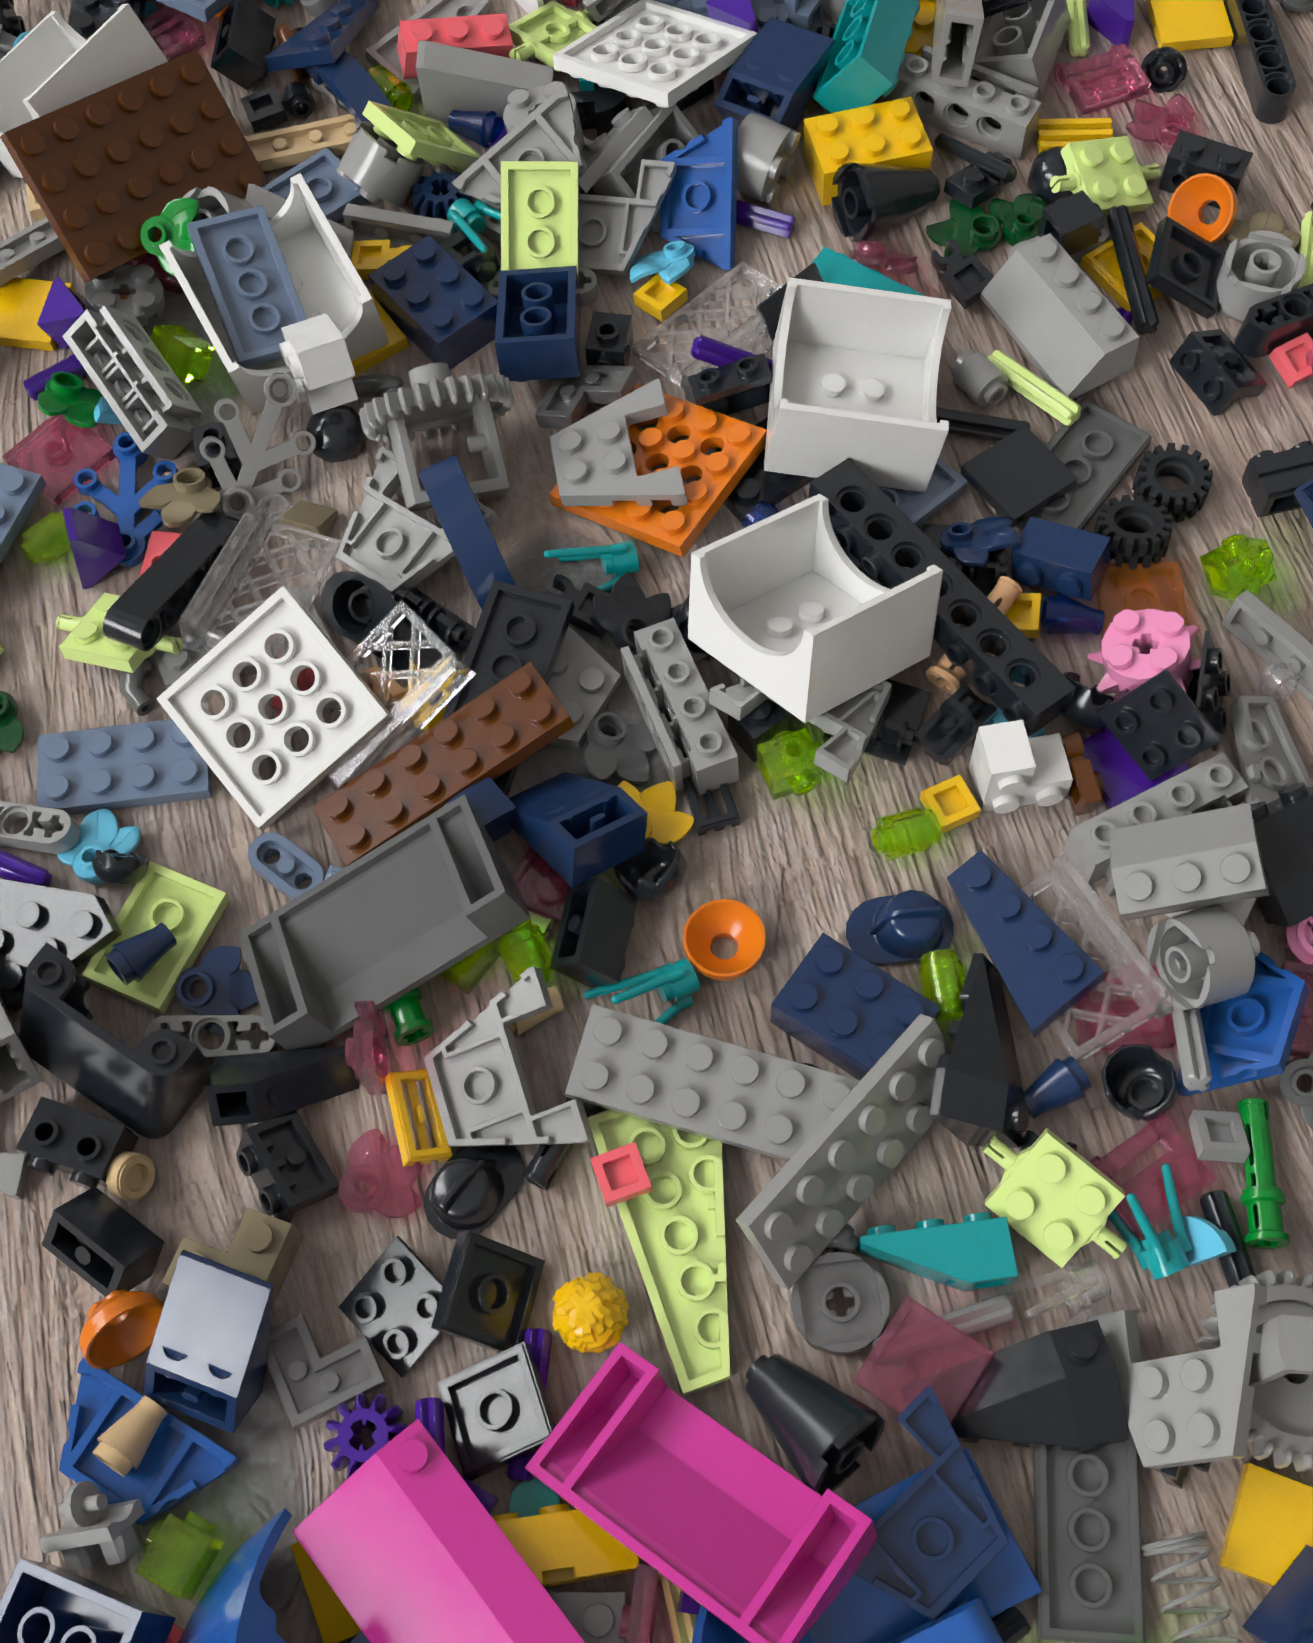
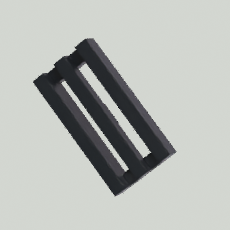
M682 753L683 757L687 758L686 753ZM690 776L683 779V791L691 815L694 817L698 836L707 834V831L714 829L715 832L723 830L725 825L731 824L732 827L740 825V817L728 783L720 785L719 788L727 813L719 815L712 791L708 789L703 794L710 818L704 819Z

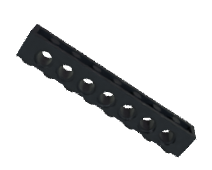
M850 458L810 482L808 499L818 494L829 499L830 521L839 544L843 550L850 551L858 559L863 570L871 579H877L882 586L892 589L926 572L927 567L933 564L943 570L933 639L944 649L949 661L957 667L960 666L973 679L977 690L982 695L990 697L998 705L1008 722L1023 720L1027 736L1030 737L1068 709L1076 687ZM957 624H963V625H965V626H967V627H962V626H959V625H957ZM985 653H991L996 657L988 656ZM1013 682L1021 683L1025 687H1019L1015 685Z

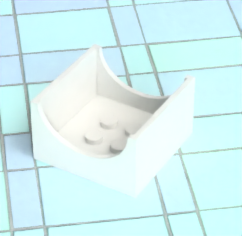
M122 4L87 40L78 34L61 17L58 11H51L0 60V136L6 131L168 62L129 4ZM0 138V162L13 178H23Z
M301 173L291 177L289 196L282 208L269 222L307 319L327 313L344 337L350 359L353 361L389 344L370 293ZM170 240L159 245L251 413L255 414L263 410L267 401L263 390L265 380L274 373H285L294 379L290 367H287L284 358L247 368L240 366L235 359L195 251L180 249L174 246ZM282 381L276 382L272 388L273 394L278 397L283 396L287 391L286 384Z
M789 277L773 343L772 382L770 383L764 471L817 478L850 458L877 486L925 492L949 431V421L940 420L937 423L936 395L941 350L951 312V300Z
M821 494L815 495L691 553L688 639L804 723L930 656L943 570L933 564L927 567L926 572L892 589L874 582L853 564L842 549L830 521L829 499Z

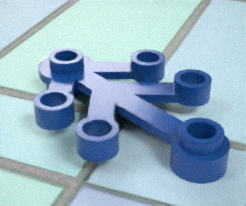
M123 432L115 438L113 444V452L120 464L119 496L101 483L93 469L84 468L79 470L73 480L82 495L91 496L118 517L123 545L128 546L124 547L126 557L117 565L130 568L139 565L144 560L147 550L146 540L151 536L152 531H157L163 525L161 510L154 509V512L136 526V516L145 509L139 507V500L153 487L173 483V475L178 472V469L172 461L163 460L158 462L153 468L154 478L137 492V467L145 463L148 454L141 452L128 432ZM165 472H171L168 476L162 477ZM92 480L89 484L83 485L85 481ZM83 501L74 506V509L100 517L97 508L92 502Z

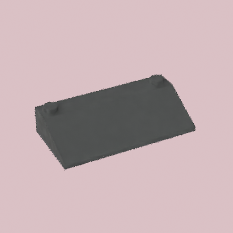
M463 794L239 933L268 1036L289 1051L320 1047L531 917L516 882L469 798Z

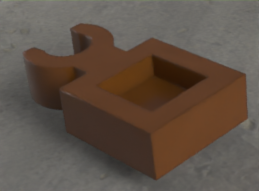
M1079 732L1062 736L1061 739L1073 777L1068 793L1075 815L1091 813L1100 804L1102 796H1104L1102 777L1098 771H1093L1090 759H1085L1084 746Z

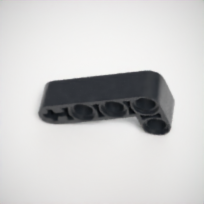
M1313 283L1250 307L1234 339V345L1237 350L1247 357L1259 358L1270 354L1275 348L1307 332L1313 338Z

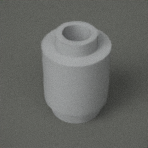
M967 350L959 355L952 364L951 374L954 376V383L979 407L994 406L1006 396L1009 382L1007 375L983 353Z

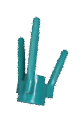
M460 198L450 206L447 220L453 221L456 230L459 231L461 229L482 253H486L488 250L487 246L475 232L481 234L486 227L485 215L501 221V211L489 207L479 200L473 204L466 198Z
M632 540L613 545L560 548L544 552L546 558H558L560 562L600 558L604 574H613L614 576L610 581L597 587L605 592L611 591L616 581L625 573L639 572L638 556Z
M682 958L673 964L669 962L657 969L621 979L619 983L587 990L584 992L585 999H591L626 989L612 996V1003L618 1004L657 989L665 1003L670 1000L674 1001V1004L654 1021L666 1025L680 1011L694 1005L690 995L700 991L701 986L689 961L686 958Z
M1167 1163L1161 1166L1175 1237L1172 1238L1168 1229L1155 1233L1144 1209H1142L1137 1197L1133 1193H1129L1126 1199L1145 1236V1239L1141 1240L1142 1244L1116 1209L1108 1216L1135 1253L1142 1270L1148 1268L1154 1280L1166 1277L1190 1266L1185 1253L1193 1249L1185 1233L1171 1166Z

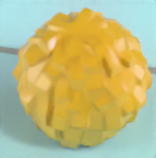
M588 1272L585 1277L580 1276L570 1282H566L561 1288L556 1290L552 1298L555 1302L552 1311V1325L554 1330L560 1333L563 1342L572 1350H578L581 1353L594 1352L595 1354L605 1352V1349L614 1347L621 1340L624 1327L628 1326L629 1319L627 1313L629 1304L623 1289H618L609 1276H605V1274L600 1272Z

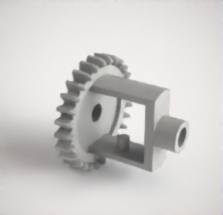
M447 363L426 364L408 372L411 388L401 387L398 388V392L384 393V397L373 398L372 402L365 403L364 407L359 409L364 434L370 440H375L376 442H380L382 439L386 443L391 441L404 501L408 510L413 512L433 508L426 490L420 489L409 442L414 440V433L421 431L423 438L427 440L429 436L428 431L436 429L438 435L442 437L443 428L446 426H451L454 433H458V423L464 422L468 429H472L473 419L475 420L478 435L468 436V448L471 453L482 451L488 479L468 482L476 501L480 503L481 499L498 497L510 490L494 421L497 419V414L504 416L514 405V396L508 377L505 378L504 375L496 376L495 373L486 376L484 373H479L471 377L470 374H465L454 378L450 375Z
M1285 1269L1278 1273L1277 1276L1274 1271L1266 1270L1258 1274L1257 1278L1250 1275L1238 1281L1239 1286L1256 1283L1267 1288L1266 1307L1259 1306L1256 1332L1262 1334L1260 1353L1253 1355L1249 1386L1255 1387L1247 1445L1255 1441L1254 1458L1257 1460L1268 1458L1273 1452L1275 1468L1288 1467L1293 1461L1296 1472L1311 1470L1313 1466V1274L1305 1273L1297 1277L1295 1282V1273L1291 1269ZM1215 1301L1209 1307L1216 1316L1210 1315L1204 1318L1200 1324L1211 1335H1204L1196 1339L1195 1345L1203 1350L1219 1348L1221 1346ZM1287 1374L1289 1375V1381L1284 1377Z

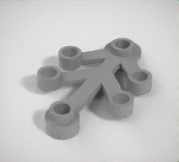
M274 373L265 380L263 390L267 401L251 443L239 419L240 409L238 405L229 398H222L214 406L215 417L224 423L242 463L237 480H235L224 458L225 446L223 442L214 436H208L201 441L199 446L200 453L204 459L210 462L221 486L219 492L221 503L218 510L222 514L247 521L255 514L259 502L284 491L295 492L301 486V476L292 467H283L277 472L276 478L253 486L258 471L298 454L308 455L316 447L315 437L307 430L301 429L295 431L289 440L267 449L282 408L291 405L298 396V386L295 380L285 373ZM282 381L286 384L287 391L283 396H275L272 391L273 385L276 382ZM223 404H231L234 407V414L231 418L225 419L220 416L219 410ZM301 435H306L310 439V445L306 449H298L296 446L297 438ZM209 442L219 444L220 451L216 456H208L205 453V447ZM289 472L293 473L296 477L295 483L289 487L282 484L283 475ZM241 495L244 498V504L241 508L234 509L230 507L229 501L232 496Z

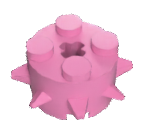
M1127 609L1121 611L1114 616L1113 622L1107 628L1102 639V651L1088 653L1087 659L1104 665L1105 675L1096 687V690L1100 694L1112 692L1118 694L1126 688L1131 691L1167 668L1186 692L1193 678V669L1201 667L1202 658L1191 654L1190 645L1199 629L1195 625L1185 626L1184 619L1177 612H1165L1156 609L1135 611Z

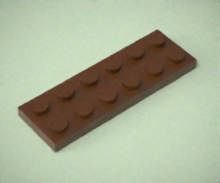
M529 662L314 805L313 809L344 863L348 866L436 812L463 790L488 777L494 781L572 729L575 724L538 671Z

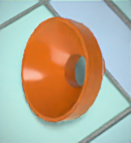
M1209 173L1197 174L1182 182L1172 195L1168 206L1169 218L1212 244L1224 238L1231 230L1238 213V200L1234 188L1225 179ZM1216 201L1220 206V215L1214 223L1206 224L1202 217L1203 210L1208 203Z
M718 899L704 903L690 915L684 926L683 945L689 962L702 975L714 980H735L745 976L759 963L765 950L766 935L761 918L749 906L736 900ZM719 938H730L737 944L738 951L732 958L720 959L712 953V944Z
M125 1289L115 1290L103 1300L95 1302L87 1314V1320L79 1339V1346L87 1364L96 1369H111L126 1364L142 1355L152 1345L164 1303L153 1293L128 1291Z

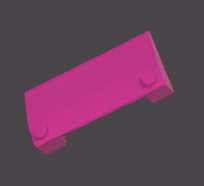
M621 1342L615 1347L525 1466V1469L750 1643H799L848 1584L877 1540L876 1530L871 1518L830 1489H827L823 1496L819 1495L671 1390L657 1367Z
M419 1419L374 1453L292 1531L370 1643H585Z

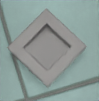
M1194 1109L1188 1119V1124L1197 1159L1245 1163L1251 1151L1240 1113Z

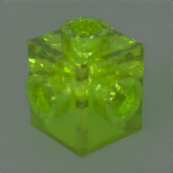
M1246 534L1229 536L1222 540L1221 546L1200 556L1211 595L1235 601L1236 597L1244 591L1249 590L1253 595H1256L1262 590V586L1277 579L1273 567L1274 556L1266 540L1247 537Z
M807 728L795 732L791 730L780 732L772 737L770 741L757 745V766L772 800L790 794L795 796L804 795L815 789L818 784H821L823 769L815 765L814 760L816 750L822 745L819 741H812Z

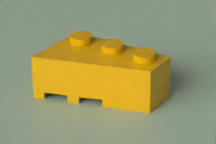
M557 1504L539 1508V1515L519 1518V1513L492 1516L493 1520L544 1588L642 1570L641 1559L580 1511L577 1509L570 1510L569 1504Z

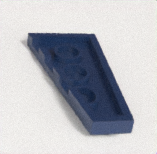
M339 0L264 57L269 72L335 63L378 9V0Z
M982 850L947 877L953 893L973 929L979 936L988 956L999 972L1034 1038L1105 979L1104 971Z

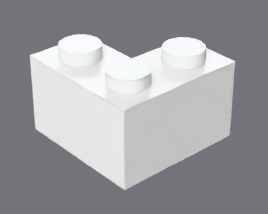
M327 313L281 328L285 342L279 343V347L287 367H290L298 386L297 399L300 404L306 402L311 412L316 414L358 399L351 378L356 375L345 339Z
M1023 720L980 726L978 728L969 770L981 813L994 811L995 813L1003 814L1012 812L1019 808V806L1036 803L1039 806H1051L1059 803L1062 799H1066L1073 777L1060 733L1028 738Z

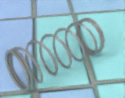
M1205 1531L1142 1546L1141 1549L1144 1551L1142 1555L1146 1557L1204 1552L1154 1574L1150 1580L1153 1583L1164 1585L1214 1582L1164 1604L1159 1611L1164 1614L1225 1612L1213 1619L1173 1635L1169 1639L1170 1643H1241L1242 1641L1235 1637L1180 1639L1229 1617L1232 1610L1227 1607L1210 1606L1169 1609L1220 1586L1222 1579L1215 1576L1159 1579L1211 1555L1213 1549L1209 1547H1191L1209 1541V1538L1206 1537L1208 1533Z

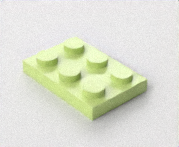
M368 101L362 113L374 124L373 130L378 135L387 140L394 141L398 145L396 150L410 160L417 161L419 157L436 167H440L443 163L453 170L463 173L465 169L469 168L481 157L476 150L439 120Z
M501 161V271L576 266L579 283V163L569 161Z
M150 861L147 873L136 883L115 918L122 935L93 955L82 976L90 983L164 1015L176 995L175 988L181 974L193 966L231 899L226 892ZM162 922L175 937L177 945L171 948L140 982L134 980L128 985L123 984L108 965L105 956L113 951L112 945L152 929Z

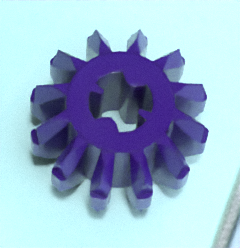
M357 1394L355 1411L344 1402L337 1406L339 1413L344 1417L341 1424L334 1420L326 1422V1428L337 1433L338 1436L324 1442V1450L327 1452H339L333 1458L331 1466L336 1471L345 1469L348 1466L347 1479L374 1453L409 1426L406 1423L395 1424L401 1418L403 1410L398 1405H394L386 1410L387 1398L384 1395L378 1394L370 1405L365 1394ZM365 1427L374 1431L372 1438L375 1444L371 1448L361 1444L363 1439L359 1433Z

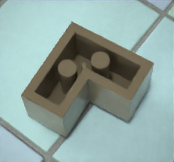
M248 1207L228 1253L183 1237L162 1283L168 1288L170 1287L179 1255L183 1250L274 1284L273 1308L304 1236L293 1224Z

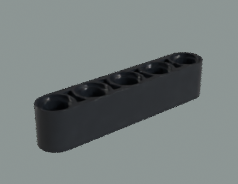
M1223 0L1234 35L1232 47L1253 114L1263 123H1280L1287 115L1296 89V81L1269 0Z
M216 511L202 513L109 608L103 623L105 637L144 652L150 651L243 552L249 538L248 523Z

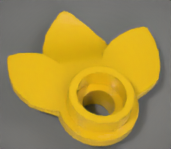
M622 781L618 785L648 813L645 839L652 837L661 845H668L669 841L673 843L680 841L691 830L694 824V817L675 811L676 793L671 781L653 785L641 793L627 781Z

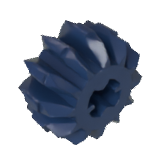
M447 167L443 173H437L432 169L431 176H420L418 184L412 186L411 195L414 215L447 220L448 210L456 200L466 198L474 204L472 197L460 193L452 184L462 173L452 174Z

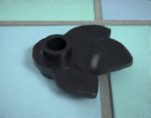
M627 572L613 585L610 597L606 595H595L593 597L592 609L599 626L612 634L616 647L620 650L623 647L629 646L632 655H636V644L628 639L626 629L629 628L635 632L670 619L671 600L668 593H659L646 598L635 578Z

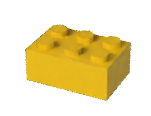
M911 96L804 119L802 153L822 206L832 204L831 197L838 196V184L832 185L833 177L837 169L846 163L892 165L931 170L933 149Z

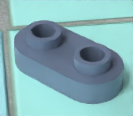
M269 832L262 834L249 847L248 859L255 872L291 901L324 881L326 875L321 865L279 833ZM280 855V859L276 863H267L271 856ZM312 880L308 888H298L302 881Z

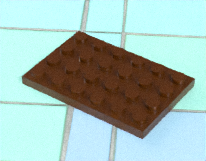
M197 49L6 131L0 136L84 283H88L149 253L141 243L140 231L142 225L148 218L160 216L168 202L183 198L190 190L197 187L200 189L208 188L207 186L244 199L249 183L259 187L269 183ZM157 229L154 234L155 242L160 241L162 238V231L160 229Z

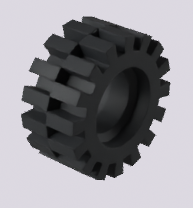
M1168 443L1166 451H1164L1162 445L1154 447L1153 453L1148 451L1144 455L1143 460L1140 461L1132 490H1134V500H1136L1137 495L1144 496L1143 502L1146 503L1151 498L1156 500V508L1164 505L1168 509L1167 514L1175 516L1177 523L1183 522L1185 515L1190 519L1196 515L1197 510H1201L1212 485L1213 471L1208 470L1210 463L1207 458L1199 462L1202 453L1198 450H1195L1191 455L1187 453L1190 446L1182 444L1181 450H1175V443ZM1160 476L1177 477L1187 485V489H1168L1162 486L1157 478Z
M1122 495L1121 502L1114 497L1109 500V505L1104 503L1097 514L1094 533L1111 537L1110 561L1112 559L1115 560L1114 566L1121 568L1123 563H1127L1130 570H1136L1137 564H1141L1143 569L1150 568L1151 561L1154 564H1158L1161 562L1162 557L1165 558L1174 523H1172V515L1167 514L1168 509L1164 505L1156 508L1157 501L1152 498L1146 503L1143 502L1144 496L1137 495L1136 500H1130L1129 495Z

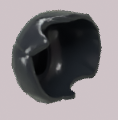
M1061 146L1042 150L1033 161L1027 183L1032 194L1038 195L1047 203H1055L1062 197L1073 195L1071 191L1053 193L1051 190L1054 187L1050 188V180L1053 176L1067 175V168L1060 152L1064 147Z
M340 405L313 414L309 419L306 430L315 437L316 447L313 453L316 457L329 463L343 462L352 455L363 451L366 435L362 429L360 416L353 408ZM306 436V440L310 445V439L308 436Z
M1064 672V676L1076 687L1068 709L1061 715L1070 723L1080 728L1102 729L1107 727L1097 712L1112 703L1114 697L1100 694L1096 690L1098 685L1089 688L1081 684V677L1078 673Z
M652 837L646 838L644 852L614 867L618 880L630 895L638 900L653 901L670 895L681 885L687 869V863L680 849L672 841H669V847H666Z
M1147 1044L1121 1046L1107 1057L1101 1071L1104 1092L1111 1105L1124 1116L1136 1121H1150L1160 1118L1173 1107L1179 1092L1176 1072L1173 1070L1171 1062L1156 1053Z

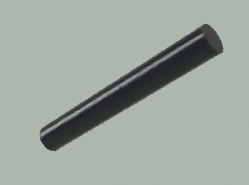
M944 133L939 134L935 139V146L1006 182L1014 181L1017 176V169Z

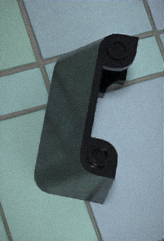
M46 942L26 969L19 1037L33 1061L140 1136L147 1139H159L166 1136L175 1128L205 1089L212 1066L197 1045L173 1030L160 1029L152 1032L134 1051L91 1021L94 1016L84 1003V993L91 986L86 980L76 974L74 964L65 954Z

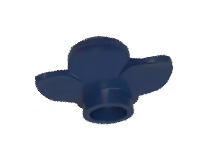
M995 516L982 518L971 524L967 522L951 524L940 534V545L945 549L947 556L956 559L959 563L984 567L988 561L989 552L1021 546V539L1015 529L1012 528L1014 525L1012 519Z
M236 946L216 947L207 952L199 967H192L183 972L175 988L179 1003L185 1009L197 1012V1015H240L239 1010H245L257 1004L259 1001L250 972L239 969L242 958L241 948ZM203 981L207 987L206 993L203 997L197 998L193 992L196 983ZM234 1021L233 1024L236 1029L238 1026V1022ZM212 1022L204 1027V1029L211 1033L225 1036L223 1028L217 1023ZM236 1031V1035L242 1033V1031Z

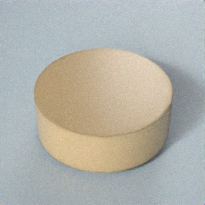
M133 1151L123 1152L116 1156L108 1167L106 1174L107 1188L117 1198L127 1201L140 1200L150 1191L154 1183L155 1167L152 1160L144 1154Z

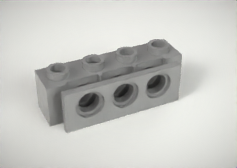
M925 45L922 49L921 57L909 52L906 54L904 61L899 66L897 73L899 80L890 93L889 101L911 96L922 123L1021 160L1036 136L1042 102L1037 101L1039 87L973 63L967 88L931 83L933 48ZM977 76L981 78L982 81L978 82L976 80L971 79V77ZM1008 88L1012 89L1016 93L1015 95H1013L1008 92H1005L1004 90Z
M105 305L99 310L100 313L86 309L62 337L141 452L173 460L192 440L191 428L193 427L185 416L199 418L202 411L134 315Z
M674 618L635 631L634 637L637 654L633 656L629 646L620 649L624 675L676 792L684 789L683 779L689 776L699 795L705 794L708 789L710 791L718 789L724 783L729 785L739 781L738 755L715 706L709 704L707 688ZM644 674L645 676L650 675L655 688H652L649 679H645ZM659 708H660V710L665 709V711H666V713H667V715H668V717H669V720H670L669 723H668V721H667V719H666L664 713H660ZM674 741L676 745L679 743L681 744L684 753H686L687 758L683 757L680 748L676 749Z
M1224 752L1071 828L1063 852L1086 886L1107 876L1109 880L1104 890L1108 896L1115 894V888L1111 872L1109 830L1241 805L1239 803L1249 787Z

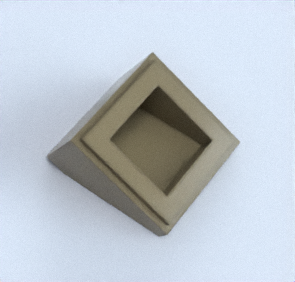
M300 500L284 514L281 523L286 536L324 545L338 511L334 508Z

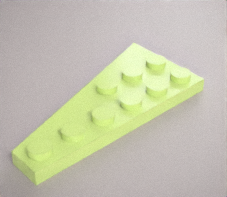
M612 1110L588 1117L599 1155L636 1142L650 1180L651 1192L616 1205L683 1396L730 1379L722 1142Z

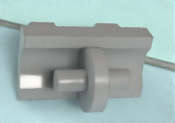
M82 1481L71 1485L59 1505V1513L65 1517L62 1527L58 1532L44 1534L38 1539L43 1553L61 1551L69 1572L83 1570L91 1566L102 1555H104L108 1565L126 1561L140 1548V1543L132 1526L145 1513L140 1499L107 1505L106 1495L102 1494L98 1486L93 1482Z

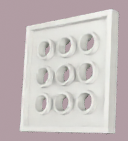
M640 0L553 54L554 69L568 73L573 78H583L597 83L603 88H612L624 92L629 97L653 102L658 107L669 108L734 64L757 35V32L654 0Z
M285 586L277 590L156 698L255 826L262 830L269 827L393 718L292 591ZM286 636L289 641L288 652L282 658L275 659L271 653L272 643L278 637ZM253 664L257 670V678L252 685L243 687L239 679L240 672L245 666ZM311 668L315 674V682L310 689L301 691L297 686V677L302 670ZM221 692L225 698L224 709L219 714L212 715L208 709L209 699L215 693ZM279 696L283 703L282 712L277 718L269 719L265 714V705L270 698ZM337 700L341 706V715L337 721L327 724L323 719V708L328 702ZM246 724L251 731V737L244 747L238 748L234 743L233 735L239 726ZM304 728L309 735L308 745L304 750L295 752L291 747V737L296 730ZM271 756L276 762L277 769L272 778L263 780L259 775V765L263 759Z

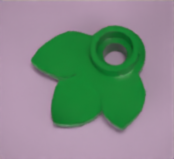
M178 198L168 202L160 216L148 218L141 227L140 239L143 247L149 253L158 256L162 268L172 276H175L159 245L170 240L174 246L180 249L195 251L187 231V223L194 222L200 202L192 198ZM157 229H160L162 231V238L160 241L155 242L154 234Z
M55 372L51 375V379L46 382L45 391L38 395L37 404L41 412L47 416L64 415L69 423L77 427L93 428L99 424L95 421L94 409L98 400L103 395L97 389L83 387L82 379L75 374Z

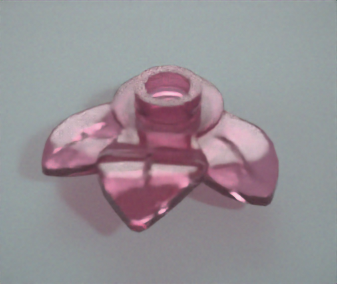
M1180 93L1171 97L1165 108L1138 99L1136 100L1133 114L1135 121L1129 122L1125 127L1135 139L1144 142H1158L1163 147L1171 149L1180 130L1193 133L1191 121L1194 116V110Z
M856 241L855 250H851L850 253L851 258L856 259L858 263L868 268L876 269L879 266H883L894 274H912L918 268V265L913 266L910 264V262L917 260V256L894 252L886 253V244L880 242Z
M372 1129L362 1134L349 1149V1169L342 1175L339 1181L338 1196L341 1203L347 1209L356 1213H368L376 1210L388 1218H401L416 1211L422 1203L410 1185L420 1174L423 1164L415 1162L412 1166L403 1167L399 1145L388 1148L385 1138L379 1129ZM359 1181L367 1182L371 1187V1191L366 1194L358 1193L354 1188V1184Z

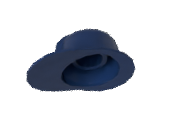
M907 890L897 895L877 897L861 903L852 911L846 922V939L853 952L872 964L888 965L926 960L937 957L948 948L953 938L954 923L949 911L931 895L923 891Z

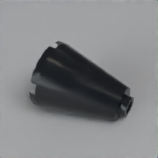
M852 162L843 164L837 169L832 185L838 184V196L831 198L835 221L841 233L845 237L852 236L854 238L852 242H860L932 207L940 194V183L933 172L927 168Z
M774 1354L770 1357L766 1355L760 1356L746 1372L745 1377L748 1379L745 1391L802 1482L821 1496H823L827 1489H830L832 1492L835 1491L861 1466L856 1459L864 1446L872 1452L884 1431L886 1421L876 1410L780 1354Z

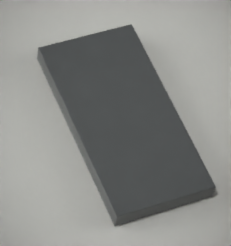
M1083 399L1079 404L1081 406L1080 418L1071 426L1063 424L1046 445L1078 478L1076 487L1032 515L1036 518L1084 530L1145 452L1153 437L1086 399ZM1030 517L1016 525V527L1023 530Z
M1129 1428L1128 1441L1080 1452L1061 1450V1446L1033 1443L1035 1576L1042 1588V1592L1035 1595L1036 1639L1083 1643H1146L1139 1458Z

